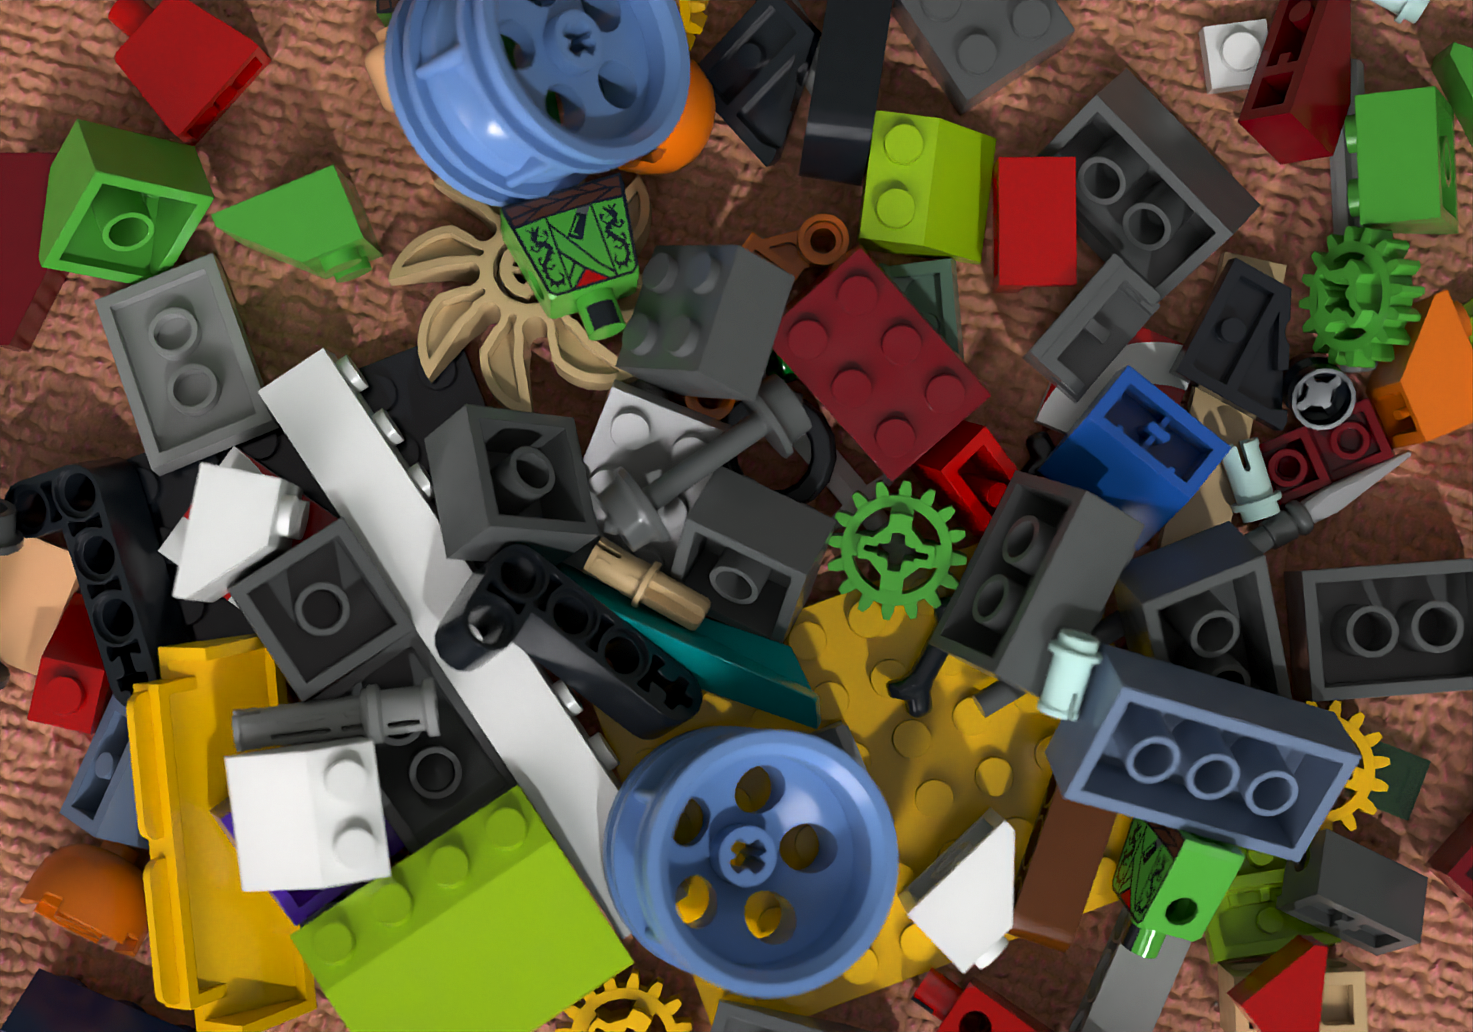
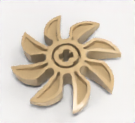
M639 175L625 189L637 257L647 242L652 222L649 195ZM441 178L433 181L438 190L485 224L494 236L487 241H479L473 235L454 225L441 226L423 233L410 242L399 254L392 266L388 277L391 286L444 281L475 282L468 287L461 286L437 294L423 315L417 338L418 355L421 366L431 383L471 340L483 333L489 325L494 323L498 324L493 327L479 350L480 366L493 397L504 409L534 413L529 371L531 361L530 347L532 342L540 337L548 338L552 361L558 375L577 387L599 391L611 390L615 379L626 384L639 379L615 367L618 360L617 355L597 340H589L586 331L577 322L580 318L579 312L557 319H550L545 314L503 241L501 235V207L476 201L457 191ZM584 179L579 184L585 183L586 180ZM643 274L639 275L636 292L631 296L617 300L626 325L631 320L643 284Z

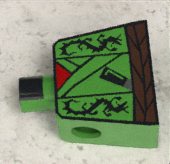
M620 172L549 193L548 196L528 199L501 207V235L503 241L545 314L550 319H557L579 312L589 340L593 341L609 338L625 329L626 324L617 300L631 296L636 292L639 265L624 182Z
M1133 817L1112 879L1113 891L1131 915L1120 940L1121 944L1136 955L1155 959L1159 954L1166 935L1192 942L1200 939L1238 873L1245 855L1236 845Z

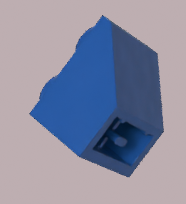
M1128 365L1113 375L1038 468L1037 472L1045 479L1087 490L1144 524L1145 526L1135 544V551H1139L1194 496L1232 447Z

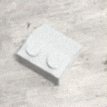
M201 463L172 597L214 603L229 593L228 589L291 550L293 539L302 540L308 523L310 505L308 501L301 500L304 489L281 478Z
M362 736L343 737L224 756L241 889L244 892L327 888L391 876L373 740Z
M991 807L898 895L907 915L963 974L973 964L979 969L990 964L1007 946L1009 941L1003 935L1013 927L1015 830Z

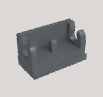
M1114 253L1023 356V359L1069 399L1077 403L1149 318L1159 309L1161 305L1158 303V300L1161 296L1151 285L1128 267L1124 260Z
M1327 828L1318 831L1314 836L1310 847V860L1305 869L1306 851L1299 863L1291 860L1286 861L1282 893L1280 896H1277L1276 909L1376 956L1421 943L1428 877Z

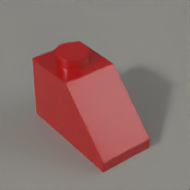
M964 420L910 466L926 489L930 486L936 489L934 498L941 507L952 504L955 508L953 517L980 540L1014 472L1018 470L986 426Z
M75 592L41 656L27 720L93 734L100 724L113 692L109 685L82 593Z

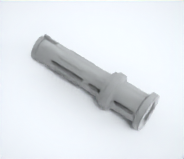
M434 677L423 678L421 685L385 690H381L378 684L366 685V689H360V695L347 696L345 698L305 701L262 708L233 709L232 727L237 752L260 749L261 747L285 746L365 736V738L373 740L374 744L383 743L387 735L426 731L430 737L440 736L439 710Z

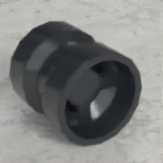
M1315 352L1301 353L1289 360V370L1283 371V402L1306 427L1315 430H1329L1341 425L1351 415L1356 404V390L1349 377L1337 365L1328 363V356Z

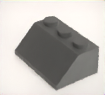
M1127 68L1099 91L1036 156L1076 157V233L1104 262L1114 253L1117 254L1128 267L1161 296L1158 303L1234 235L1260 206L1250 193Z

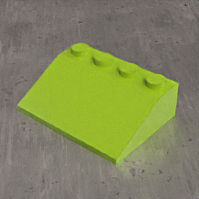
M519 785L513 787L390 869L391 876L374 879L290 935L322 991L350 1032H533L634 963Z

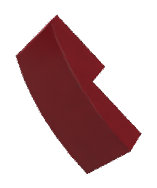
M1370 397L1356 402L1351 415L1341 425L1332 429L1315 430L1302 425L1259 444L1273 490H1281L1282 498L1277 500L1278 505L1328 486L1338 479L1395 456V452Z

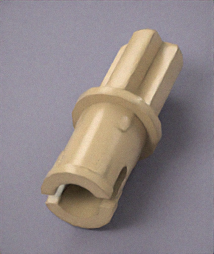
M604 536L600 538L598 544L593 548L582 571L587 576L607 584L632 599L631 606L637 609L642 603L688 630H696L702 624L710 609L711 602L707 597L660 571L662 563L655 561L653 564H650L625 551L622 547L609 541Z

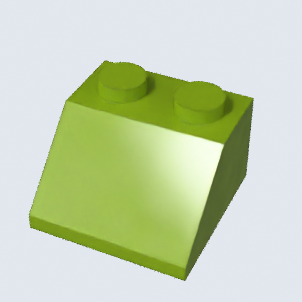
M876 110L865 167L856 243L859 241L868 251L940 260L951 258L956 262L980 265L997 138L941 118Z

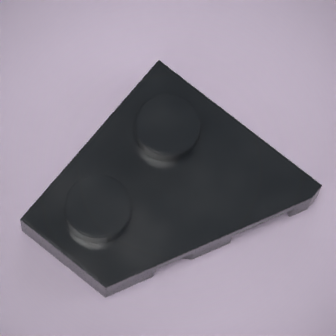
M758 0L698 63L712 84L716 112L766 167L775 165L781 159L822 34L792 0Z
M1238 258L1229 259L1169 373L1274 431L1283 430L1287 423V410H1282L1283 371L1289 370L1290 344L1286 339L1285 329L1291 318V288Z

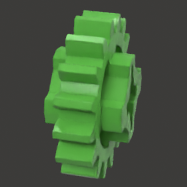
M1348 226L1345 229L1344 235L1330 234L1327 236L1329 252L1314 251L1311 255L1317 269L1315 274H1303L1301 281L1310 287V295L1299 300V308L1310 310L1311 315L1302 326L1304 333L1318 334L1312 349L1315 353H1327L1328 363L1357 368H1375L1376 361L1391 362L1395 359L1392 344L1409 345L1411 342L1405 326L1408 321L1420 322L1422 315L1412 308L1414 298H1419L1425 294V287L1413 285L1412 276L1418 272L1421 264L1420 261L1404 259L1410 246L1407 241L1393 239V231ZM1358 334H1364V335H1362L1361 337H1359V338L1356 339V337L1358 336Z
M904 478L900 485L899 493H890L887 484L882 479L876 482L875 498L869 500L859 490L852 494L854 504L858 509L854 514L842 509L837 511L835 519L845 527L844 533H832L829 545L840 548L841 555L831 559L827 565L829 571L845 570L847 577L838 588L841 594L849 593L854 589L862 593L858 604L860 611L864 612L871 606L873 601L882 604L883 619L890 620L895 606L904 605L909 618L914 619L917 618L918 601L925 599L928 604L937 609L941 606V601L936 589L940 585L955 590L958 587L959 580L949 571L950 565H965L967 554L952 549V543L959 542L965 538L966 532L964 527L948 528L946 522L955 513V508L952 504L945 505L938 510L932 506L936 489L930 486L920 497L912 495L911 479ZM891 507L889 521L875 531L857 530L869 515L880 509ZM914 510L924 515L933 524L940 542L923 538L912 523ZM893 533H901L905 535V545L915 548L916 552L914 555H904L901 564L895 565L889 563V553L885 550H880L878 544L890 543ZM854 556L870 560L881 575L879 587L871 583L861 573ZM919 568H936L925 582L912 589L902 591L904 579Z

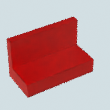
M998 157L992 171L993 293H1018L1023 287H1075L1077 285L1076 157Z

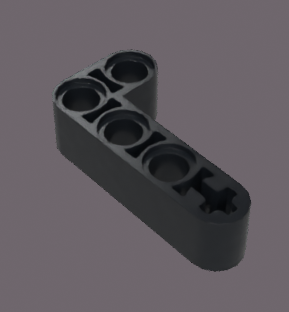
M827 0L798 176L861 186L872 137L893 0Z
M108 457L65 465L19 481L9 488L4 500L15 505L16 530L21 531L24 538H36L63 532L110 688L115 698L126 707L128 699L134 694L133 684L161 680L158 647L189 643V639L176 597H172L174 590L163 554L158 552L160 544L140 478L135 468L127 460L120 457Z
M514 544L505 547L479 568L468 579L441 620L435 633V647L440 658L449 667L464 672L479 669L513 642L627 731L643 740H654L662 737L692 719L701 707V688L697 679L685 667L539 553L524 545ZM502 577L510 583L513 591L504 584ZM554 617L562 624L564 631L556 624ZM469 624L480 632L483 641L479 640L472 633ZM606 657L612 663L615 670H613L611 666L608 664Z

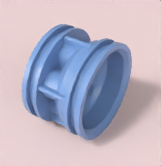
M400 0L392 14L385 40L384 61L388 91L399 123L408 140L424 162L447 184L462 194L491 206L505 207L528 199L548 196L549 193L578 185L590 173L604 172L617 168L654 150L667 139L679 122L689 91V47L683 21L675 0ZM500 34L516 42L514 58L517 69L511 68ZM547 91H554L561 98L564 111L562 126L547 115L545 109Z
M711 726L691 730L669 739L646 755L631 771L619 789L609 811L603 840V866L608 892L614 908L632 936L648 951L670 965L697 975L729 991L753 997L773 998L797 995L816 989L844 973L867 951L879 934L893 902L898 877V845L893 820L880 790L868 773L844 751L831 743L800 732L739 726ZM760 766L766 771L771 781L769 799L760 809L754 812H744L738 807L735 800L737 783L748 770ZM690 798H693L700 806L703 814L702 827L693 840L678 845L672 838L673 831L686 803ZM801 824H808L815 830L818 836L819 850L815 860L804 869L794 870L783 861L780 855V841L791 828ZM735 841L746 844V847L739 851L745 857L740 866L730 864L729 862L736 857L730 850ZM697 875L705 882L708 888L709 903L706 911L700 918L690 923H684L676 907V892L685 878ZM770 891L777 897L780 903L781 919L777 928L770 935L756 938L746 924L744 916L745 905L748 898L755 892Z

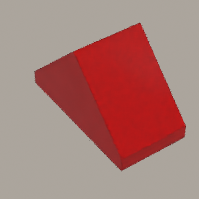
M1298 934L1226 993L1257 1032H1319L1328 946L1312 936Z

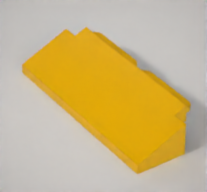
M253 633L158 647L161 680L133 684L134 694L130 696L126 705L138 829L140 834L148 839L150 861L145 866L143 881L155 996L160 1003L165 1004V1007L184 1010L194 1009L196 1032H262L317 1009L314 976L290 938L291 934L300 929V924L298 926L293 925L268 891L244 892L241 889L237 851L209 812V810L229 797L224 756L285 747L278 745L237 752L232 727L233 709L262 708L288 704L286 678L257 634Z

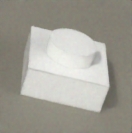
M1266 19L1206 26L1200 30L1199 40L1207 95L1249 89L1268 35Z

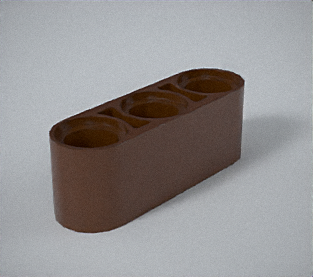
M1053 773L1014 881L1013 927L1007 934L1061 953H1066L1077 932L1118 813L1063 798Z

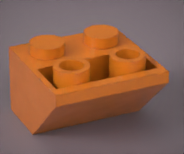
M1448 290L1412 304V308L1416 309L1422 317L1420 322L1408 321L1405 326L1411 342L1409 345L1392 344L1395 359L1391 362L1378 361V365L1373 370L1365 390L1366 396L1370 397L1393 449L1426 443L1473 423V348L1468 339L1472 335V326L1466 310L1457 300L1452 301Z

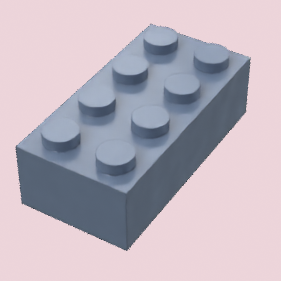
M1102 643L1098 652L1103 655L1101 664L1093 665L1080 708L1079 720L1062 719L1045 750V755L1063 798L1299 863L1362 757L1336 714L1329 710Z

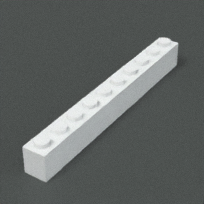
M324 348L320 349L257 392L339 515L345 519L414 624L416 631L621 939H624L631 933L614 908L608 892L603 866L605 826L611 806L622 786L612 769L620 765L617 756L600 732L589 737L576 717L584 708L571 687L561 679L553 683L543 666L513 642L479 669L470 672L457 671L449 667L440 658L435 647V633L438 625L468 579L478 569L471 560L446 559L438 510L432 501L435 498L432 478L419 462L409 467L396 447L404 441L398 427L383 408L373 413L360 392L369 386L355 363L347 354L338 360L334 353ZM469 624L472 633L479 640L483 641L480 632ZM685 879L677 889L675 903L688 896L689 885Z

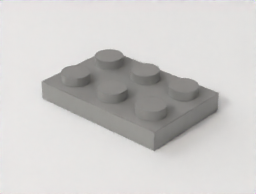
M213 253L94 300L150 467L156 474L162 476L279 428L277 420L257 392L265 386L221 262Z
M615 379L583 458L599 536L561 563L583 571L593 548L598 544L600 538L604 536L609 541L622 547L625 551L650 564H653L655 561L662 563L660 571L670 576L685 519L714 472L656 511L666 526L671 539L666 543L654 540L635 552L627 546L619 534L613 535L604 532V521L607 517L595 496L614 481V470L620 466L629 473L640 489H643L733 426Z

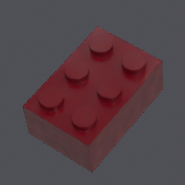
M859 241L785 306L772 349L891 481H894L992 396L982 380Z

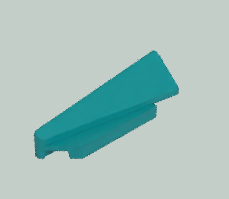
M559 563L555 566L685 667L697 679L702 690L818 729L821 723L820 697L812 691L791 646L705 618L696 630H688L642 603L637 609L631 606L632 599L593 577L587 576L572 566L564 563ZM554 617L556 624L562 627V624Z

